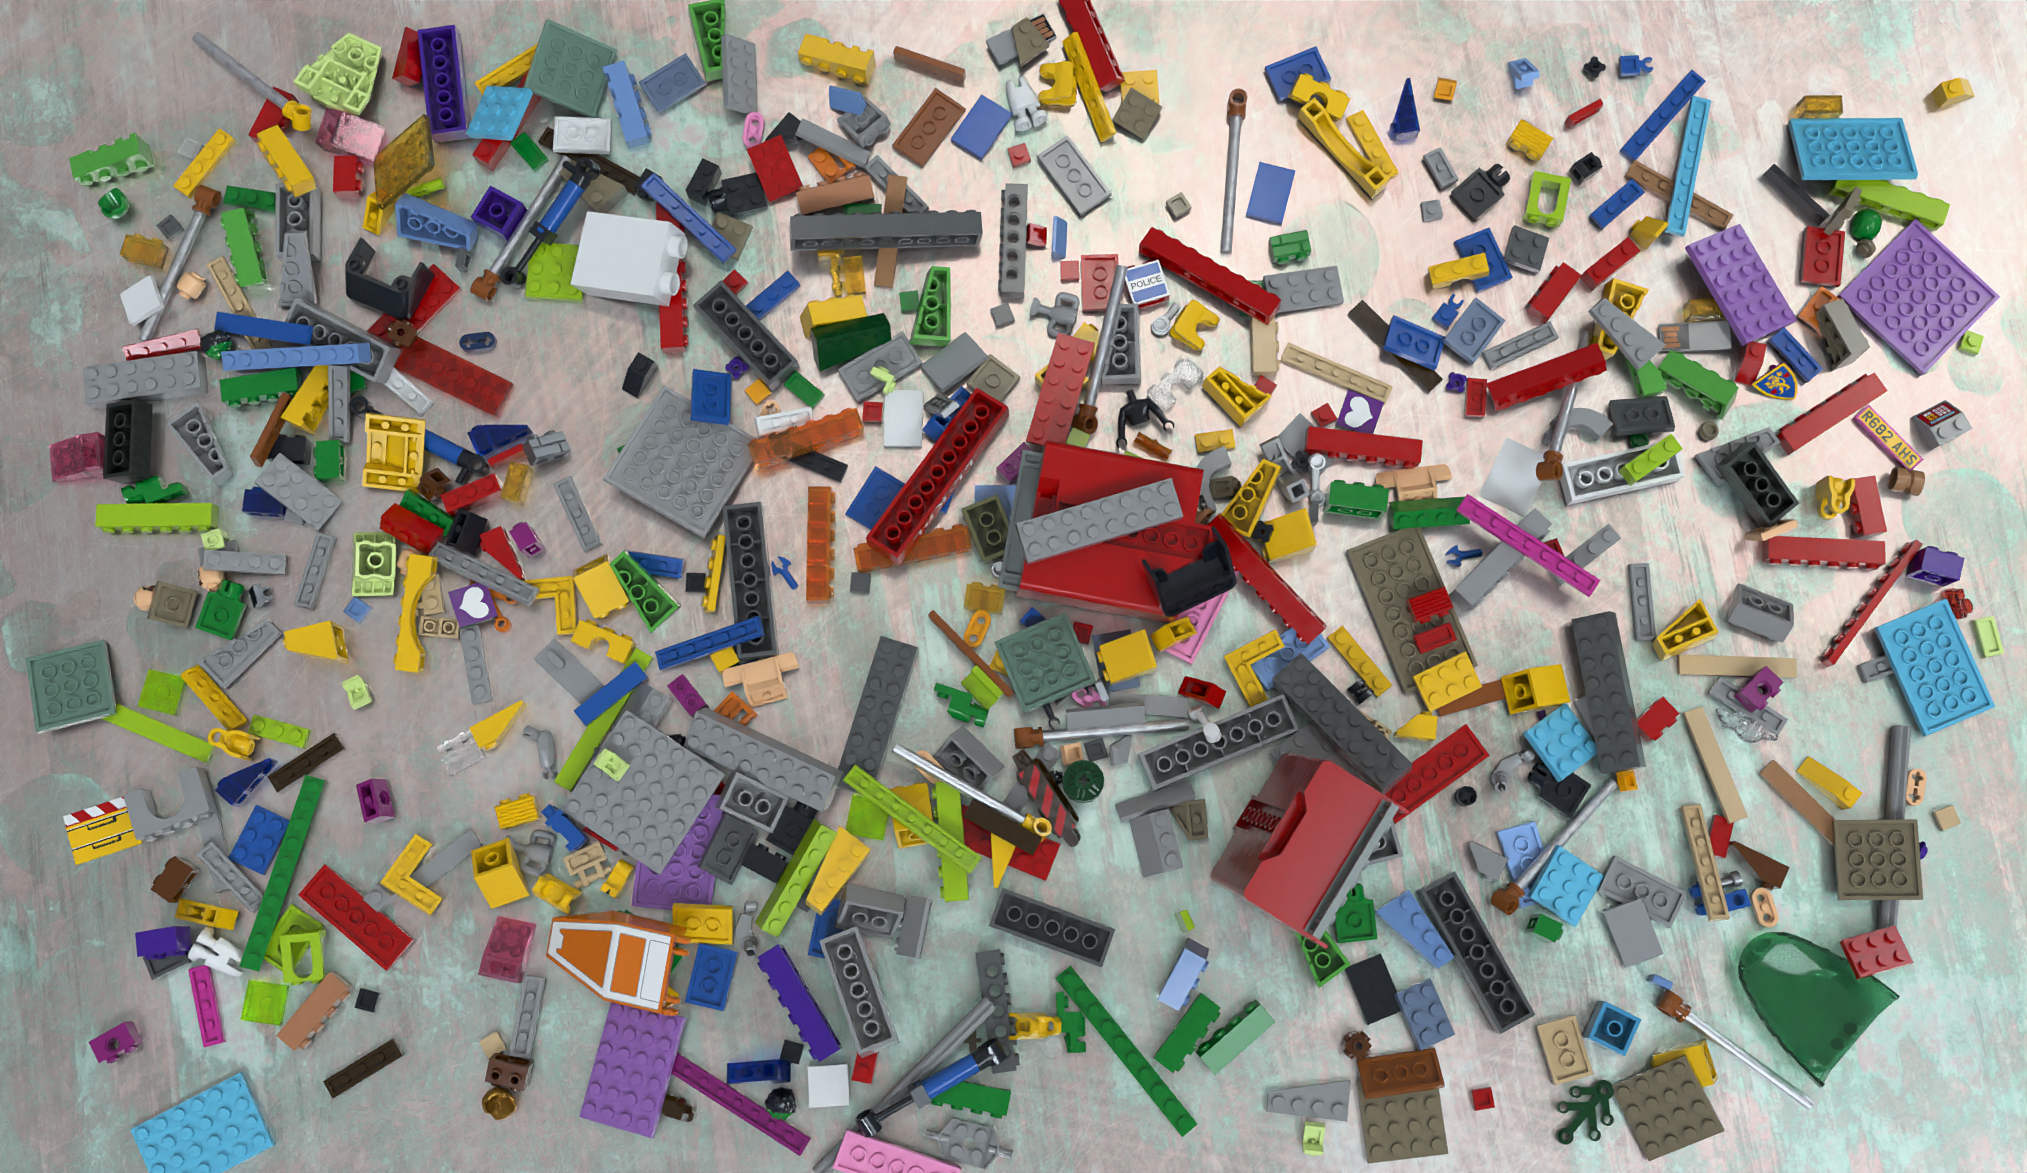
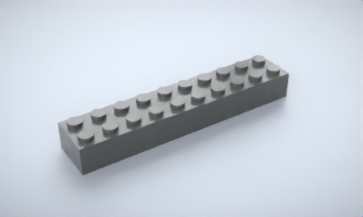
M972 209L965 212L948 210L943 213L932 210L927 213L910 211L902 214L898 211H893L889 214H882L881 212H872L870 214L855 212L851 215H844L843 213H834L832 215L816 213L813 216L795 214L790 216L789 227L791 251L979 246L983 234L981 212H976V210Z

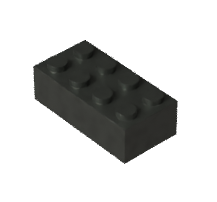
M136 399L106 404L103 479L118 483L150 479L153 404Z
M1756 442L1743 443L1715 466L1759 527H1771L1799 504Z

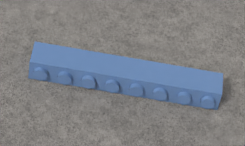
M369 342L221 352L223 371L371 362Z

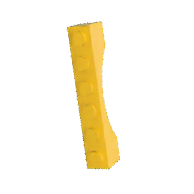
M1315 97L1300 109L1298 114L1299 120L1371 198L1375 197L1387 186L1390 180L1389 177L1376 164L1362 156L1345 139L1330 118L1327 110Z
M409 554V557L406 559V569L408 570L407 576L403 580L405 593L401 598V607L403 609L402 615L399 616L398 620L400 633L396 637L398 648L393 659L395 670L415 673L424 672L426 652L417 635L415 623L416 609L423 590L436 576L437 556Z

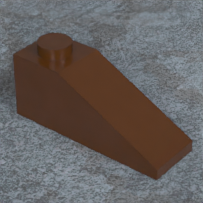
M1736 841L1729 842V849L1755 881L1762 883L1761 887L1770 891L1781 889L1790 867Z

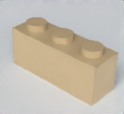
M1275 316L1268 326L1252 317L1250 321L1252 377H1260V375L1274 377L1280 369V360L1276 359V352H1279V341H1276L1279 324L1275 322Z

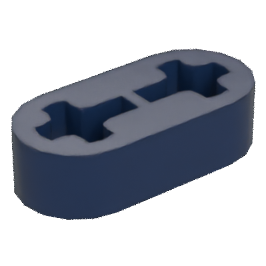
M490 332L471 333L463 335L460 338L459 344L467 353L493 350L497 345V339ZM487 337H489L492 340L489 342V345H486L484 342H482L486 341ZM470 339L473 343L468 348L465 344Z

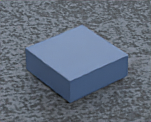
M354 596L343 612L358 623H361L371 610V607Z
M1656 974L1649 975L1647 982L1664 990H1671L1673 985L1671 981Z

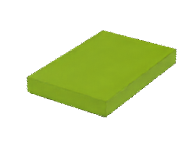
M290 904L273 930L264 960L283 972L279 935L288 931L323 929L325 925L296 905ZM310 941L291 943L294 970L311 947Z

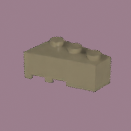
M572 160L570 162L572 165H576V161ZM565 168L559 172L563 181L567 183L572 173ZM600 174L597 179L590 182L580 198L594 212L606 214L628 192L624 185Z
M1843 298L1824 304L1815 313L1821 334L1826 336L1829 345L1826 348L1827 353L1832 354L1834 364H1832L1833 370L1853 364L1870 348L1868 340L1864 337L1859 324L1855 321Z

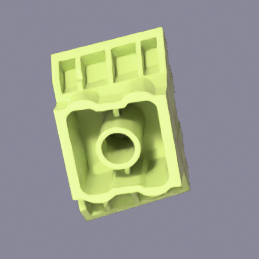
M385 532L353 533L351 596L393 595L396 564L395 537Z

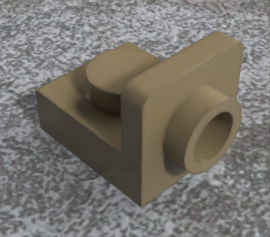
M1227 476L1210 479L1212 499L1234 497L1241 488L1238 478Z

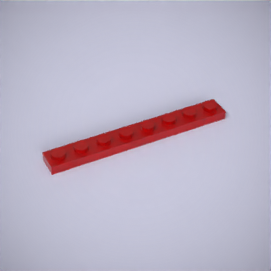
M1916 539L1910 543L1906 542L1900 549L1902 553L1891 561L1889 571L1884 572L1880 576L1878 586L1873 587L1868 592L1867 596L1869 598L1857 607L1856 611L1858 613L1846 622L1845 626L1847 628L1835 637L1834 641L1836 643L1833 647H1829L1824 652V659L1821 662L1823 665L1830 667L1837 662L1923 545Z

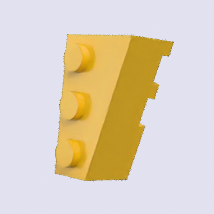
M850 294L839 299L831 297L826 301L812 300L808 302L800 315V321L804 336L807 338L811 337V328L866 317L867 313L862 295L855 296V294Z
M1220 366L1207 376L1202 384L1204 390L1240 427L1267 405L1272 395L1265 394L1256 389V386L1240 380V377Z
M1700 598L1654 640L1652 646L1660 661H1663L1714 639L1719 631Z

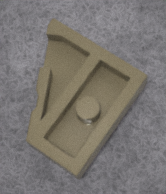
M1027 16L1012 26L1011 31L1015 40V49L1018 53L1020 67L1049 48V43Z
M1205 799L1185 801L1168 807L1189 841L1209 839Z

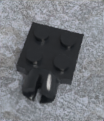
M1500 164L1493 165L1488 171H1483L1479 167L1451 192V195L1475 221L1505 195L1502 192V187L1509 182L1510 175L1506 170L1498 176L1504 168Z
M756 172L721 180V188L709 191V203L712 204L711 209L715 213L729 211L731 217L768 208L763 188Z
M1544 762L1536 763L1532 768L1534 773L1529 772L1528 780L1539 789L1536 796L1566 817L1571 818L1590 789L1591 784L1573 772L1558 782Z
M797 801L792 808L785 805L773 833H769L766 840L794 855L819 810L810 806L806 810L807 805L800 801Z

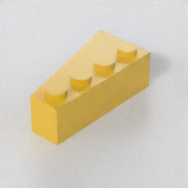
M805 34L798 51L799 61L802 64L816 66L823 72H833L840 78L847 77L860 85L869 84L876 67L874 50L867 49V52H863L858 46L852 45V48H847L842 42L836 41L832 44L826 38Z
M278 125L257 133L259 141L256 143L260 152L275 171L277 177L282 180L288 192H291L296 198L316 189L312 174Z
M1613 278L1605 284L1601 299H1607L1633 319L1649 289ZM1596 322L1590 345L1598 343L1605 360L1615 355L1618 347Z
M328 365L314 366L281 416L282 419L293 427L313 436L329 407Z
M1263 459L1221 513L1240 534L1252 538V533L1257 527L1256 523L1262 516L1283 468L1282 466Z
M840 825L806 899V905L820 916L826 911L871 851L869 847Z

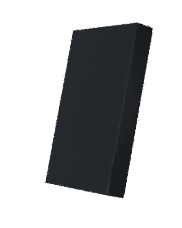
M1381 953L1355 963L1344 970L1367 1025L1401 1012L1394 996L1397 990Z

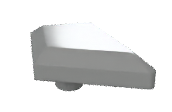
M1125 735L1109 746L1111 766L1128 763L1132 735Z

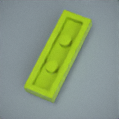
M253 714L247 733L306 749L311 730Z

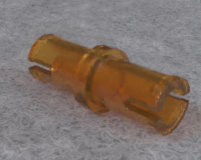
M1139 431L1137 437L1143 439V441L1135 438L1134 443L1146 448L1149 453L1153 452L1167 461L1169 456L1163 453V451L1170 455L1172 449L1158 443L1157 439L1153 440Z

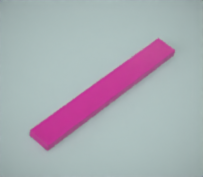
M1469 494L1464 497L1456 510L1587 597L1592 595L1601 581Z

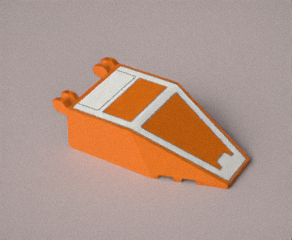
M614 910L558 916L552 918L546 957L604 1001L662 1015L675 1016L678 1015V1010L671 1007L673 1004L680 1003V998L667 995L674 954L680 956H688L689 954L688 950L675 946L676 942L690 944L691 938L682 935L686 933L687 927Z

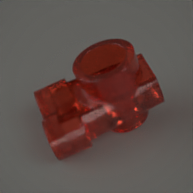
M1963 588L1944 590L1955 619L1966 618L1967 614L1973 611L1972 602L1965 598Z

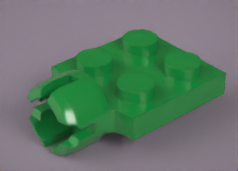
M222 579L215 593L208 591L195 628L228 640H233L247 604L241 602L244 586L234 581Z
M1357 883L1352 889V893L1351 888L1347 893L1345 904L1339 907L1335 913L1337 943L1378 939L1373 899H1366L1363 885Z

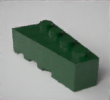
M884 313L811 328L814 361L820 372L892 341L890 323Z

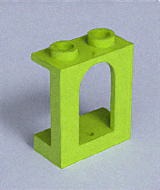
M1534 170L1529 180L1531 185L1526 211L1522 219L1527 220L1529 223L1539 222L1544 223L1548 227H1559L1564 220L1571 178ZM1541 187L1559 190L1556 208L1553 213L1544 214L1538 208Z
M325 928L288 931L279 935L284 983L291 982V985H300L304 983L303 981H311V984L321 983L328 974L325 973L322 939L326 937ZM310 941L312 973L296 975L293 968L291 943Z

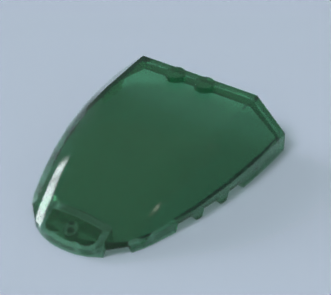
M1767 932L1755 937L1745 946L1739 958V980L1753 1009L1787 1056L1819 1088L1825 1085L1824 1082L1831 1070L1876 1017L1900 997L1873 975L1857 980L1846 958L1840 957L1830 952L1829 949L1822 948L1809 940L1786 932Z

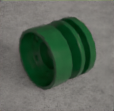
M1087 760L1072 763L1068 766L1063 776L1062 785L1065 794L1076 803L1085 804L1092 802L1100 795L1104 786L1102 770L1098 765ZM1081 776H1085V779L1089 780L1085 786H1082V783H1078V780H1081Z

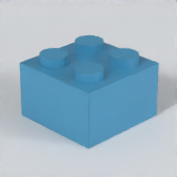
M1598 1001L1582 1037L1617 1055L1626 1056L1642 1019L1606 1001Z

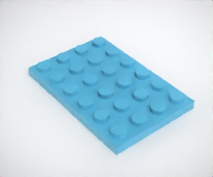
M1790 118L1788 126L1802 180H1912L1918 176L1903 118Z
M1947 599L1940 600L1874 628L1922 736H1927L1995 707Z
M243 1072L131 1129V1133L149 1173H223L276 1145Z

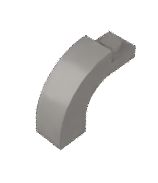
M1573 408L1567 429H1580L1596 442L1613 423L1595 410ZM1559 415L1549 423L1551 427L1543 434L1546 438L1542 443L1547 447L1551 444Z
M1274 436L1259 444L1266 460L1283 467L1276 484L1285 497L1292 503H1295L1310 495L1304 479L1291 466L1279 437Z
M1225 446L1208 453L1197 466L1199 469H1204L1199 499H1202L1200 506L1202 510L1211 508L1214 511L1213 514L1216 513L1217 509L1209 491V480L1214 474L1230 468L1232 464Z

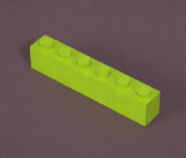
M1832 180L1828 193L1830 195L1845 200L1857 186L1862 190L1859 196L1861 198L1859 205L1909 222L1917 219L1924 227L1936 231L1945 224L1950 204L1942 199L1928 197L1922 192L1910 191L1904 186H1896L1886 180Z
M213 503L97 504L95 527L101 529L103 533H115V530H122L123 533H134V530H141L143 533H153V530H160V532L164 533L179 530L180 532L188 533L191 532V529H198L199 532H208L211 529L218 528L219 507Z
M935 782L936 787H932L933 799H937V807H934V819H938V824L941 828L965 844L961 793L943 782ZM937 850L938 859L941 858L942 866L938 867L939 878H943V886H940L941 898H944L945 902L968 901L967 872Z
M816 819L813 820L755 921L761 930L778 938L837 835V832L831 827Z

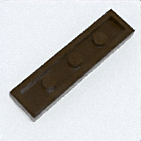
M333 733L267 777L276 792L281 793L305 777V775L310 774L345 751L346 748L338 735Z
M975 800L971 801L963 818L1032 856L1042 840V837Z
M393 1038L323 1082L332 1099L405 1055L396 1039Z

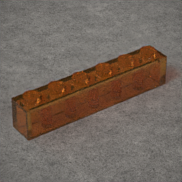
M846 408L841 413L835 415L828 414L823 419L817 421L810 420L802 426H792L784 432H774L763 439L755 438L747 444L748 452L756 471L863 435L864 426L857 408Z
M808 486L806 602L810 604H831V598H834V587H831V579H835V568H831L832 560H835V549H832V541H835L836 534L835 530H832V522H836V511H833V504H836V492H833L831 486Z
M963 524L953 525L952 529L944 530V528H937L932 533L925 534L924 532L900 566L972 552L968 527L963 526ZM860 543L857 547L853 548L858 573L899 566L868 546L867 543Z

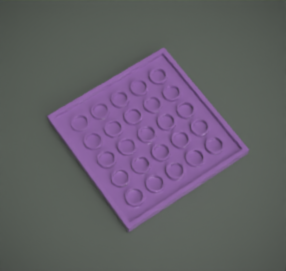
M1915 219L1837 297L1839 299L1843 298L1852 312L1920 375H1923L2001 296Z

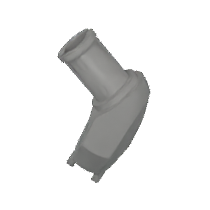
M527 725L522 735L525 738L536 741L538 744L540 765L545 767L542 777L548 779V772L550 771L551 778L555 779L557 772L551 769V766L554 765L552 733L546 729L540 731Z
M1522 749L1520 754L1515 752L1499 761L1492 775V782L1495 784L1497 792L1502 793V789L1504 792L1508 790L1512 771L1523 764L1522 759L1530 762L1535 758L1531 750Z
M756 901L745 902L744 914L740 913L735 927L739 947L749 959L756 957L755 954H757L756 947L758 942L751 930L753 917L749 916L750 912H756Z

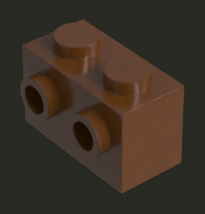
M174 856L166 862L165 870L154 879V885L150 890L169 903H177L200 869L183 857Z
M494 1053L489 1058L485 1082L491 1083L492 1086L509 1087L513 1091H524L530 1083L534 1061Z

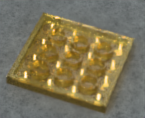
M423 114L373 157L378 208L384 210L387 206L392 205L400 195L405 194L414 183H418L427 172H431L435 167L430 118L427 115Z

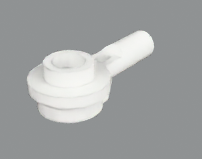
M1174 302L1165 315H1161L1153 320L1151 329L1155 334L1165 335L1168 333L1170 319L1180 308V305Z

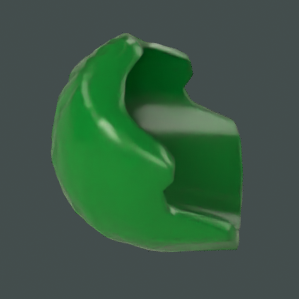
M113 188L98 201L101 212L110 219L118 220L125 217L130 208L126 195L118 188Z
M1865 208L1859 210L1852 219V235L1859 240H1873L1881 230V216L1873 209Z

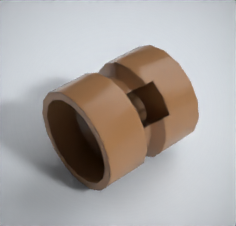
M1896 466L1890 473L1888 489L1893 492L1902 493L1905 491L1906 494L1919 496L1925 484V473L1913 469L1909 472L1907 468Z

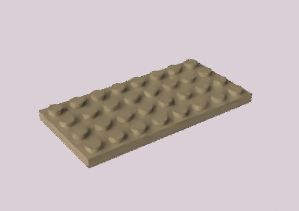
M1421 528L1401 529L1346 550L1404 694L1417 690L1412 678L1413 675L1461 652L1466 651L1473 668L1478 666L1454 607L1449 611V615L1441 618L1438 615L1431 617L1432 621L1425 624H1420V622L1414 623L1406 601L1445 586ZM1450 622L1457 640L1420 655L1413 636Z

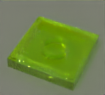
M149 669L137 706L177 716L187 683L180 676Z
M852 795L846 831L855 836L884 841L889 814L867 798Z
M248 980L241 1020L282 1026L289 985Z

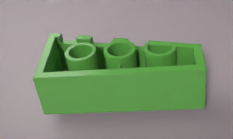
M710 0L688 4L689 18L705 80L708 82L723 79L721 36L725 35V0Z
M132 133L129 135V139L119 138L111 146L104 144L99 146L98 151L88 150L70 157L73 179L80 185H91L96 181H107L112 177L127 176L131 172L146 171L148 168L154 167L150 146L136 133Z
M239 208L222 212L220 222L222 228L226 230L227 237H225L228 248L231 249L232 255H230V260L236 268L237 274H235L237 284L242 288L268 284L264 260L259 258V254L262 253L261 244L255 237L259 234L258 227L252 221L253 218H256L255 211Z
M932 266L926 274L909 344L945 347L951 341L950 267Z
M1670 350L1658 367L1662 377H1665L1669 384L1677 389L1682 387L1688 397L1701 400L1704 408L1710 410V408L1718 412L1717 417L1722 420L1735 403L1739 389L1735 382L1723 379L1717 372L1705 369L1699 362L1687 359L1679 351Z
M627 550L622 551L609 564L650 633H653L681 606Z
M1326 930L1319 940L1328 945L1327 949L1296 933L1318 988L1351 965Z

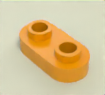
M984 610L976 611L972 615L964 633V641L970 648H976L982 644L991 624V617ZM984 618L985 622L983 624H979L978 619ZM972 635L977 637V640L974 642L970 640Z

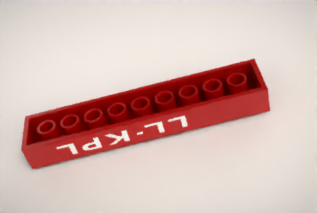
M976 387L866 536L868 546L900 566L1009 417L1008 406Z

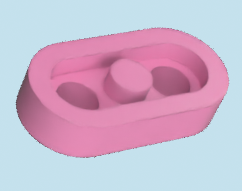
M758 112L749 113L745 119L742 139L745 147L748 149L762 143L765 122L763 116ZM755 121L759 122L758 125H752ZM751 139L756 140L754 143H750Z
M1090 687L1088 691L1091 692L1092 696H1089L1085 689H1080L1085 693L1083 697L1077 695L1078 691L1071 693L1072 699L1083 708L1093 707L1094 702H1098L1100 706H1106V701H1102L1100 695Z

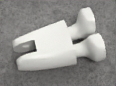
M1022 75L1018 77L1019 88L1015 89L1012 80L1006 81L1007 95L1013 116H1018L1014 123L1017 131H1026L1032 127L1031 121L1026 115V108L1035 127L1043 124L1049 118L1046 111H1038L1037 108L1040 106V102Z
M206 926L196 940L199 943H195L192 946L188 958L192 961L199 958L205 959L204 965L231 976L241 977L244 971L235 966L234 963L236 961L241 962L244 953L223 937L216 940L213 937L214 928ZM201 944H204L212 948L214 952L206 950L205 947Z

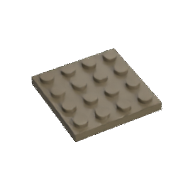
M1917 819L1832 821L1838 900H1923Z
M1686 1055L1617 1082L1612 1086L1614 1095L1648 1161L1725 1130Z
M1356 1081L1368 1164L1448 1154L1439 1089L1364 1099L1361 1082Z

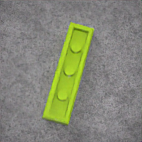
M1188 910L1174 914L1182 932L1194 929L1195 925Z

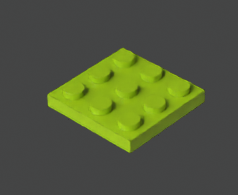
M541 243L528 263L525 297L530 299L583 302L584 293L571 285L579 245L552 243L549 246Z

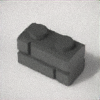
M555 430L548 431L539 437L537 434L531 435L523 445V450L530 466L566 458L571 450L568 442H566L563 431L555 432Z

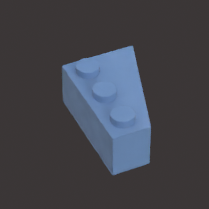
M1190 938L1187 939L1183 951L1179 954L1176 964L1159 993V1001L1178 1011L1182 1005L1184 1007L1187 1005L1191 997L1188 995L1191 988L1195 990L1200 980L1197 978L1200 971L1204 973L1209 964L1206 961L1209 948Z

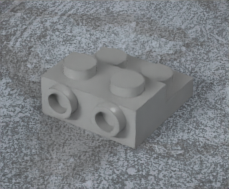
M864 97L867 106L861 115L845 112L837 119L838 123L862 148L866 145H872L875 138L879 134H885L891 125L887 115L867 97Z

